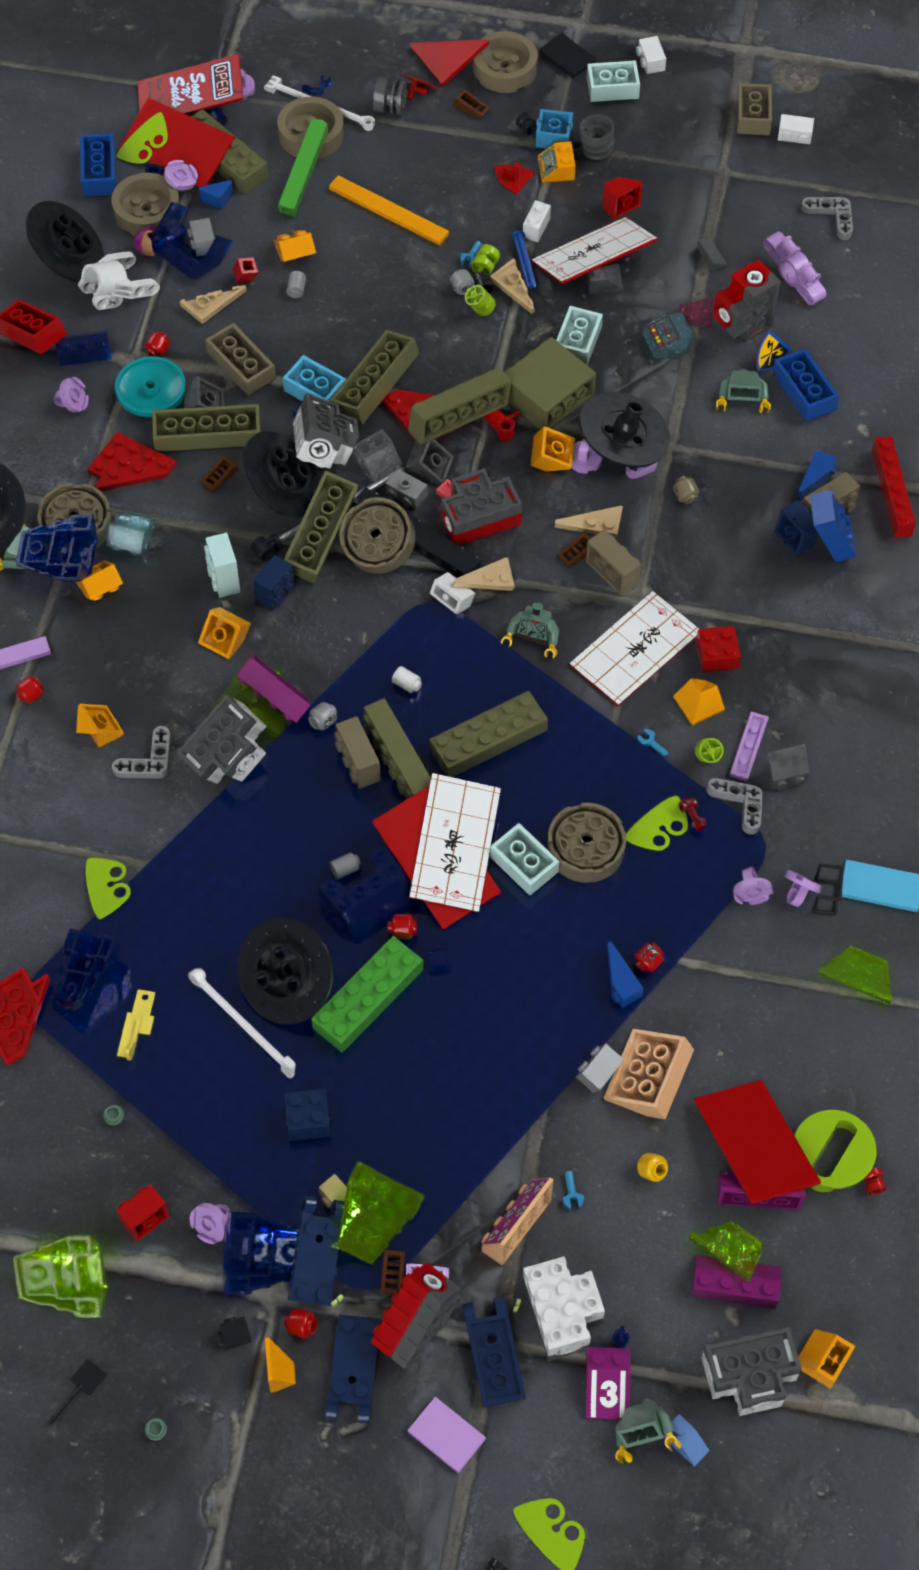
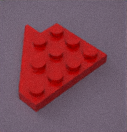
M396 389L387 394L382 402L412 436L409 432L411 406L436 395ZM445 433V434H443V435H441V436H439V437H437V438H434V439H435V440H438L439 438L445 436V435L448 434V433Z
M116 432L87 470L89 474L99 478L94 487L100 491L167 478L177 466V461Z
M24 967L0 981V1054L7 1066L26 1056L50 982V977L47 974L33 982Z

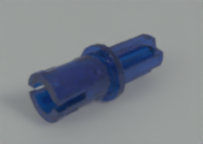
M620 1326V1329H616L613 1333L614 1348H625L629 1342V1332L624 1330V1326Z

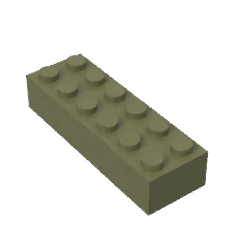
M202 109L191 116L235 137L216 171L225 179L231 180L232 184L243 194H246L269 177L268 163Z
M386 330L329 401L339 404L341 414L356 418L357 423L363 425L419 355L415 338Z
M498 367L454 388L445 390L436 396H431L427 400L411 406L409 432L421 445L508 405L512 381Z
M259 404L152 410L154 448L158 452L243 447L252 436L261 432Z
M325 470L284 558L285 561L293 565L295 576L315 584L340 530L341 523L353 502L358 484Z
M527 691L431 738L430 752L445 775L454 777L547 731L548 718L530 691Z
M385 698L365 706L364 715L362 716L365 723L363 725L366 735L371 736L374 749L379 750L381 753L382 763L384 765L387 764L392 780L395 779L397 781V788L400 794H404L407 800L425 789L426 786H429L431 777Z

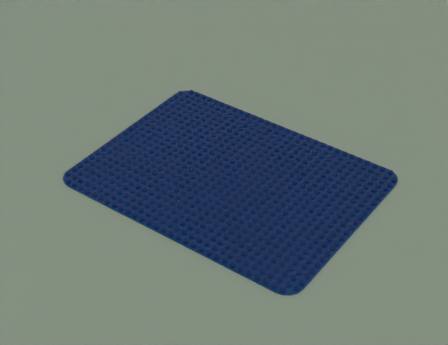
M434 602L416 605L404 613L311 704L297 723L294 721L264 750L266 752L265 756L242 782L234 779L127 884L131 894L118 909L103 919H99L95 915L38 970L32 979L34 982L45 974L50 977L36 1023L295 1244L301 1201L304 1195L316 1197V1209L313 1216L330 1218L331 1208L328 1209L321 1199L323 1197L319 1194V1186L335 1174L351 1191L352 1196L343 1217L335 1277L352 1288L363 1290L381 1287L384 1250L405 1252L404 1269L407 1264L412 1262L579 1073L578 1067L585 1060L588 1061L591 1058L590 1052L597 1045L599 1047L604 1045L734 900L733 888L737 883L743 881L742 870L753 867L757 874L765 860L766 845L759 830L756 834L744 832L741 814L720 799L708 795L705 788L504 643L501 644L499 639L463 613L455 614L444 604ZM402 666L421 677L422 685L417 692L410 693L392 683L393 674L398 667ZM530 691L548 718L547 731L452 777L501 788L491 845L520 823L547 849L548 832L555 816L566 807L581 805V803H595L613 811L622 821L626 834L651 809L673 796H678L680 800L694 797L698 804V807L695 809L697 814L706 820L707 827L697 832L691 826L693 820L688 812H686L688 829L684 834L675 836L670 834L665 826L659 827L660 831L665 832L670 838V843L664 850H649L626 841L623 861L619 868L608 878L597 882L583 883L568 879L558 872L532 895L526 893L492 860L489 852L486 870L501 893L482 904L479 912L472 911L448 926L447 929L442 930L423 900L409 898L411 881L372 823L375 818L406 800L405 795L400 794L397 788V781L395 779L392 780L390 777L389 767L387 764L384 765L382 763L381 753L379 750L374 749L370 735H367L368 740L380 762V781L359 789L357 783H353L349 773L351 771L349 767L346 768L343 763L342 757L344 756L342 752H338L336 749L334 732H336L337 723L356 716L363 727L365 724L362 717L364 715V707L385 698L429 776L431 777L432 773L446 776L430 752V739ZM322 702H326L329 705L332 704L337 710V721L325 730L315 729L309 722L310 711ZM673 821L671 829L676 832L681 831L683 824L680 821ZM657 835L653 838V843L656 846H662L665 844V838ZM590 836L582 837L584 843L593 841ZM350 852L353 855L357 854L361 862L359 870L337 880L329 862ZM121 889L115 896L118 898L123 897L126 894V889ZM395 914H411L413 919L417 920V934L413 935V938L410 940L399 941L423 959V971L343 1053L312 1028V1017L296 1024L272 1022L262 1017L251 1007L241 990L237 973V961L241 945L249 932L266 920L277 917L297 919L314 929L322 938L329 951L333 966L332 988L326 1003L393 937L392 933H388V921H392V917ZM609 942L613 943L644 988L641 998L623 1008L619 1003H615L611 997L607 959V945ZM645 943H655L664 952V961L654 972L646 970L642 972L635 965L637 961L634 955ZM195 968H201L206 974V981L284 1058L288 1055L295 1062V1075L293 1078H288L281 1071V1065L201 987L199 988L191 982L188 976L189 972ZM137 991L156 992L150 1016H154L151 1034L138 1035L131 1061L127 1060L126 1057L117 1056L127 1012L132 1013ZM143 995L142 999L147 1000L148 995ZM326 1089L328 1113L330 1112L331 1121H329L331 1137L289 1141L288 1126H286L285 1117H287L285 1093ZM320 1234L316 1236V1241L318 1243L322 1241V1236ZM388 1257V1262L400 1263V1258ZM387 1266V1270L399 1271L400 1267ZM386 1274V1279H395L399 1275Z

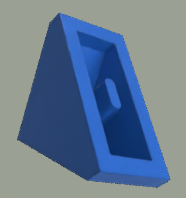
M228 180L199 187L201 202L222 210L233 195L232 181Z

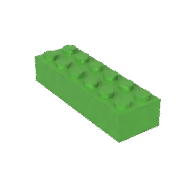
M393 936L312 1017V1028L343 1053L423 971V959Z

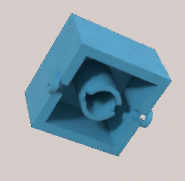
M540 109L539 119L536 122V147L547 149L557 142H570L573 113Z

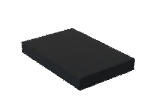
M563 33L539 49V53L571 78H575L586 70L588 64L596 62L594 56Z

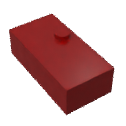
M18 299L0 313L1 335L39 354H43L67 335L59 317L21 299Z

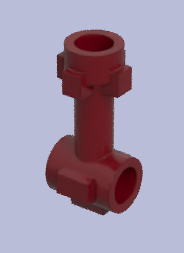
M694 797L684 798L678 803L679 810L682 813L688 812L693 820L691 826L697 832L707 827L705 818L699 817L695 810L698 804Z

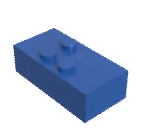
M114 134L80 135L83 196L112 195L117 186Z
M806 349L774 360L773 375L805 421L837 410L839 395Z
M832 490L810 495L814 527L835 562L857 557L854 530L849 514L846 515L844 506L839 504Z

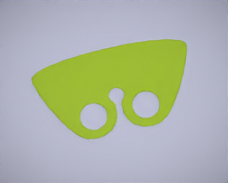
M161 112L155 114L138 128L123 144L116 157L126 162L146 163L152 156V150L149 146H145V142L149 141L150 145L154 148H160L167 142L168 133L163 114ZM162 135L163 142L158 145L155 144V136ZM147 150L148 157L140 159V151Z
M678 796L670 797L651 809L627 832L626 841L649 850L661 851L667 848L670 838L665 832L660 831V826H665L666 830L675 836L684 834L688 829L686 812L682 813L678 807V803L681 801ZM673 821H680L683 824V829L678 832L673 831L671 823ZM657 835L663 836L665 844L656 846L653 843V838Z
M88 858L86 861V882L89 898L94 913L99 919H103L118 909L131 894L129 886L125 883H117L112 887L107 886L108 882L120 881L126 875L125 865L118 861L103 858ZM120 867L122 873L118 877H112L110 875L111 869ZM116 888H125L126 894L120 898L114 895Z
M547 1498L530 1501L515 1507L513 1513L516 1520L540 1551L560 1570H574L583 1549L585 1532L583 1527L575 1521L565 1522L560 1526L558 1532L552 1530L553 1525L559 1524L565 1516V1509L562 1503L557 1499ZM552 1504L560 1509V1514L555 1519H551L546 1515V1508ZM575 1526L579 1530V1536L576 1540L566 1538L565 1530L567 1527Z

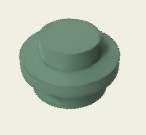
M117 1105L107 1107L103 1113L105 1122L113 1126L120 1124L124 1119L123 1109Z
M159 1418L151 1419L145 1426V1434L152 1441L161 1440L167 1433L165 1422Z

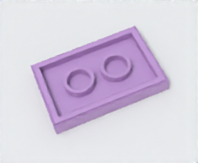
M434 1397L408 1429L410 1435L458 1474L486 1440L484 1435L437 1397Z

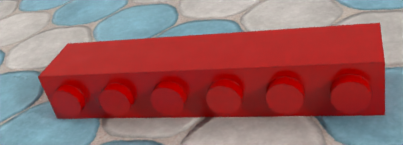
M893 437L875 438L872 455L894 538L912 536L916 523Z

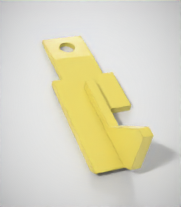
M137 991L132 1013L127 1012L117 1056L126 1057L127 1060L131 1061L138 1035L151 1034L154 1016H150L156 992ZM148 995V999L143 1000L142 996Z

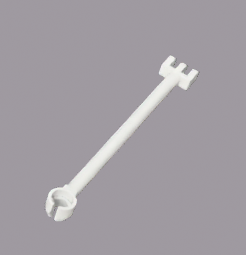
M272 76L264 86L266 91L273 94L276 90H279L297 98L312 97L282 85V79L276 76ZM339 108L344 117L359 122L366 131H371L373 126H375V120L372 116H359Z
M195 968L188 973L191 982L199 988L201 987L281 1065V1071L288 1078L294 1077L295 1062L288 1055L284 1058L206 981V974L201 968Z

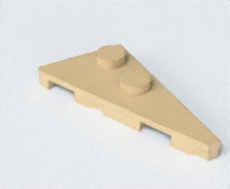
M512 259L490 276V281L533 314L535 312L533 301L528 295V289L521 278L520 271L517 269L516 261Z
M245 285L234 286L230 291L222 292V290L206 295L196 296V299L190 301L183 299L180 301V306L203 324L244 294L247 289Z
M623 506L555 520V528L595 535L605 530L608 534H612L614 538H617Z
M503 558L456 578L453 582V587L512 591L515 586L508 558Z

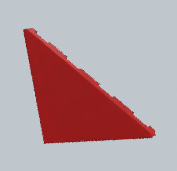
M487 39L421 42L411 43L410 46L438 81L445 86L484 50L490 42Z

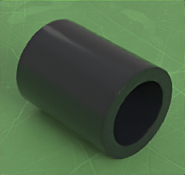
M574 141L572 143L574 160H580L582 158L583 144L579 141Z

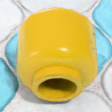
M645 1153L638 1161L637 1170L642 1178L659 1182L664 1179L668 1172V1163L663 1156L655 1153Z

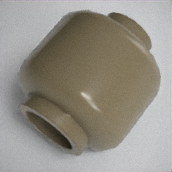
M682 476L676 480L677 483L673 486V491L679 502L689 504L698 498L699 489L693 478Z

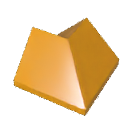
M691 678L673 696L692 726L725 711L718 686L706 680Z
M78 705L76 733L90 734L98 748L124 735L123 730L107 705Z
M265 1338L268 1382L271 1393L296 1384L294 1362L270 1338Z

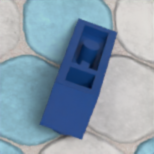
M816 450L798 490L796 500L802 501L804 497L828 482L830 476L835 474L838 466L835 464V456Z
M609 942L607 945V959L611 997L615 1003H619L623 1008L641 998L644 988L613 943Z

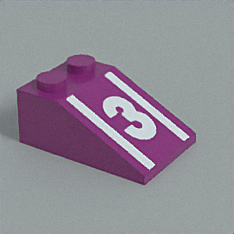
M587 1347L586 1419L621 1420L625 1410L630 1407V1348Z

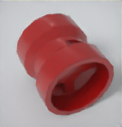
M872 1168L863 1179L866 1181L865 1189L868 1195L880 1194L887 1190L886 1183L882 1180L883 1171L881 1168Z

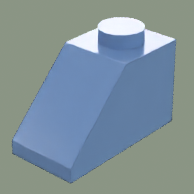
M679 1414L672 1421L674 1429L673 1436L680 1441L681 1448L679 1449L675 1442L671 1445L695 1467L710 1450L697 1431Z

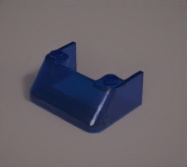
M171 202L150 238L152 249L189 278L198 279L221 264L233 241L217 235L205 257L197 256L196 251L183 242L186 236V228L180 221L188 207Z

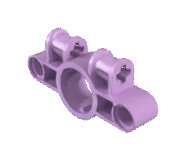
M777 231L764 239L763 245L778 265V270L783 280L789 286L795 287L806 303L812 306L827 296L825 288L819 282L821 274L815 271L812 263L800 251L801 248L797 247L791 240V235L785 237L780 231Z

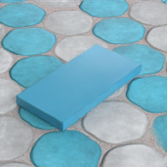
M846 859L842 897L918 912L919 874Z

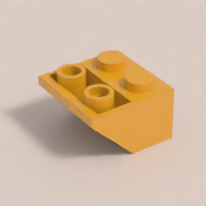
M306 230L294 231L293 235L282 234L277 236L276 240H273L280 260L283 262L316 253L312 234L306 232Z
M815 1329L798 1356L802 1368L801 1371L831 1389L856 1346L837 1334Z

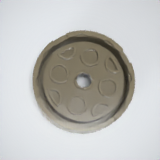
M510 31L495 32L482 38L487 39L490 44L473 59V73L483 87L499 93L516 92L517 89L523 86L526 88L533 82L537 74L538 52L530 39L522 34Z
M302 97L284 106L277 120L279 142L283 149L290 155L297 157L313 118L316 120L321 119L328 123V133L318 159L333 154L341 146L344 136L343 115L334 103L320 97Z
M139 173L122 180L112 193L111 202L115 222L121 230L130 232L132 236H135L137 232L148 226H154L158 236L168 232L170 227L179 220L181 209L178 190L170 186L162 175ZM146 207L151 209L149 211H143Z
M72 483L60 485L48 492L38 506L37 520L41 535L46 544L57 552L68 555L88 553L101 546L110 535L112 516L108 500L100 490L84 483L83 485H73ZM73 512L79 513L78 517H69V515Z
M381 497L365 499L357 506H353L345 515L339 533L340 543L347 557L359 569L373 574L387 573L400 567L411 555L416 538L414 525L404 509L396 502ZM379 529L381 535L373 538L371 536L372 532Z
M581 803V805L566 807L553 819L548 832L547 850L559 861L558 872L563 876L577 882H597L611 876L623 861L626 847V832L620 818L610 809L595 803ZM590 836L593 841L584 843L582 837Z

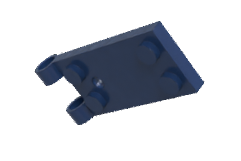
M304 1195L301 1201L288 1300L331 1306L342 1222L347 1207L346 1201L334 1199L331 1205L330 1218L313 1216L316 1209V1197ZM319 1234L322 1236L320 1243L316 1241V1236Z
M504 1296L493 1298L496 1311L495 1316L476 1319L473 1302L462 1304L483 1408L526 1399ZM489 1336H493L495 1338V1342L489 1343L487 1341V1338Z
M339 1314L325 1419L337 1420L339 1403L360 1405L358 1423L369 1424L378 1348L371 1343V1340L374 1337L373 1330L380 1322L382 1323V1319ZM350 1377L356 1378V1382L354 1384H350L348 1382V1379Z

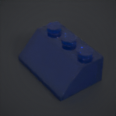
M108 330L64 336L56 343L59 366L110 360L111 352Z

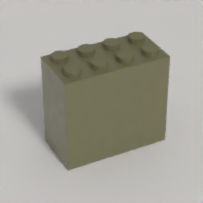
M553 337L543 341L539 347L531 350L526 357L518 360L509 370L504 371L512 381L508 403L539 429H542L544 426L552 429L595 395L596 372Z

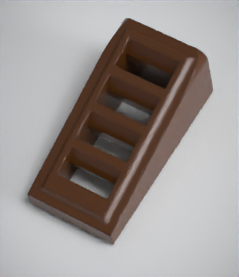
M465 89L461 91L453 103V106L479 119L490 110L489 106Z
M223 455L200 482L212 492H215L239 468L234 462ZM214 475H217V476L219 477V479L217 480V479L214 478L213 476H214ZM211 479L212 481L215 482V484L212 485L211 483L208 482V480Z
M585 532L582 533L557 556L568 568H571L586 558L587 547L585 548L582 544L584 542L587 544L591 538ZM577 547H580L583 551L580 552ZM571 551H574L577 554V556L575 557L571 553ZM568 554L572 558V560L569 561L565 557V555Z
M384 1250L380 1293L395 1294L397 1290L401 1289L402 1285L400 1283L403 1279L405 1252ZM388 1257L400 1258V1263L388 1262ZM387 1266L400 1267L399 1271L387 1270ZM386 1274L399 1275V1280L386 1279ZM385 1283L398 1284V1288L385 1287Z

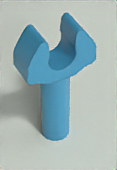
M480 241L475 242L469 253L461 254V266L466 261H470L469 269H471L475 255L482 245Z
M644 729V735L649 739H643V737L638 735L637 741L641 748L649 746L663 758H666L669 752L655 741L656 733L652 730Z
M567 1171L564 1174L568 1194L563 1197V1205L570 1211V1201L576 1200L578 1208L581 1209L584 1203V1195L576 1192L573 1172Z

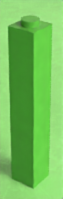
M311 119L278 204L280 213L295 217L328 133V123L324 120Z

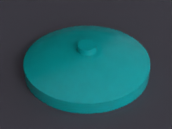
M143 357L123 367L116 378L115 391L119 403L128 412L138 416L152 417V410L175 409L181 403L186 392V382L182 370L172 361L161 357Z

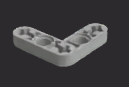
M807 197L803 199L801 210L805 214H835L837 236L842 240H848L852 237L853 222L849 199L845 197ZM822 204H828L830 207L824 208ZM840 217H846L848 220L843 221Z
M158 726L154 729L151 759H117L112 763L113 774L118 778L159 779L165 777L169 766L171 741L169 729L165 726ZM161 733H164L163 743H161L159 739ZM158 749H164L166 751L165 754L161 756L156 755L155 752ZM143 765L145 769L142 772H137L135 767ZM120 766H123V767H124V768H122V771H118V769L120 768ZM158 766L162 767L160 771H156Z
M718 778L710 779L706 788L708 795L714 798L743 803L742 829L747 834H756L761 825L762 790L755 785ZM730 789H736L739 794L731 793ZM748 807L755 808L757 812H750ZM750 819H753L752 826L749 823Z

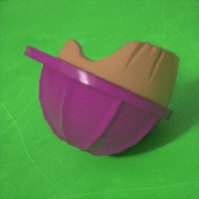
M148 226L135 234L133 239L134 248L144 257L155 256L154 252L157 251L156 244L158 239L156 228Z

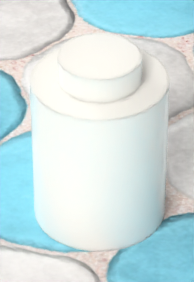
M402 666L397 668L392 677V683L410 693L417 692L422 685L421 677Z

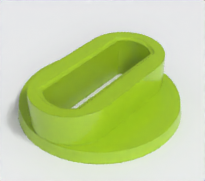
M840 1110L817 1112L806 1118L795 1133V1138L813 1168L837 1129H847L854 1135L831 1176L822 1177L818 1175L821 1184L810 1187L815 1191L830 1192L835 1189L854 1186L861 1182L874 1166L877 1154L874 1136L862 1120L848 1112Z

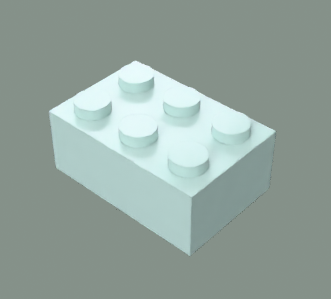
M636 61L592 63L587 65L590 102L639 99L640 81Z
M569 306L556 341L588 365L602 328L603 314Z
M223 533L207 537L204 551L208 575L212 579L213 591L218 592L219 598L241 593L237 562L228 534Z
M520 823L490 846V858L529 895H532L559 871V861Z

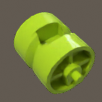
M482 245L471 264L472 271L475 274L484 271L490 276L500 258V252L494 246Z
M474 285L465 294L466 303L478 315L487 316L494 310L495 300L482 286Z
M704 738L697 742L694 751L697 759L701 762L714 763L721 759L724 749L719 740Z

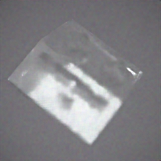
M383 429L359 441L353 448L354 460L372 482L402 466L392 440Z

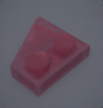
M712 297L679 305L677 323L711 328L715 298Z

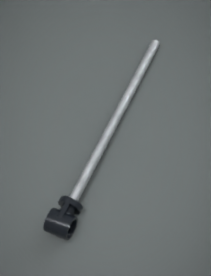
M403 467L398 468L399 470L405 472V469ZM395 471L368 485L367 488L376 490L385 485ZM364 488L356 492L354 499L364 490ZM300 524L280 536L272 533L269 535V539L263 536L256 538L251 543V550L262 562L269 561L274 556L275 549L277 551L283 549L282 542L296 534Z

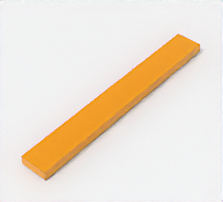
M339 175L329 185V190L439 246L449 236L448 230Z

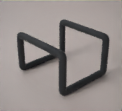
M824 863L818 865L814 880L835 884L834 897L817 895L812 907L813 913L837 914L838 901L842 899L844 874L842 866ZM821 868L840 869L839 882L837 880L819 878ZM819 899L834 901L833 911L816 909Z

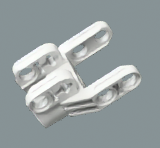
M132 252L107 254L98 263L85 265L82 270L81 279L78 282V287L82 292L86 294L93 293L92 303L98 310L116 308L121 305L123 298L134 299L153 296L160 289V285L152 278L130 281L127 278L125 269H129L136 262V257Z

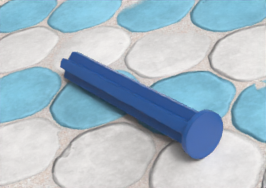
M515 231L511 237L515 242L526 287L532 290L536 288V282L524 241L525 234L523 231Z

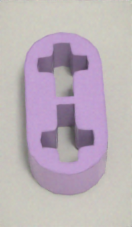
M658 462L646 467L633 468L632 470L631 467H626L625 473L629 478H639L654 472L657 469Z

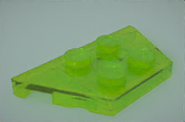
M849 946L841 955H837L829 964L821 967L819 970V975L887 1004H890L892 1001L888 961Z
M733 1221L724 1223L721 1226L707 1228V1232L696 1235L695 1232L689 1234V1240L746 1281L749 1282L763 1251V1242Z

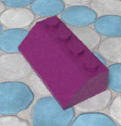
M252 652L237 672L238 680L243 685L247 686L249 684L258 697H265L268 700V705L275 710L277 708L283 712L282 716L290 722L293 720L297 723L311 706L308 697Z
M724 1172L719 1174L717 1180V1205L800 1211L806 1197L805 1189L751 1204L734 1173Z
M696 1254L691 1296L773 1309L777 1308L781 1286V1269L779 1266Z

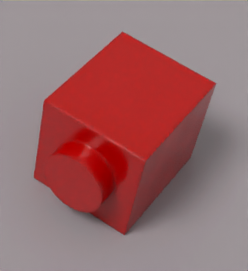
M254 257L237 259L233 267L237 284L254 281L258 274Z

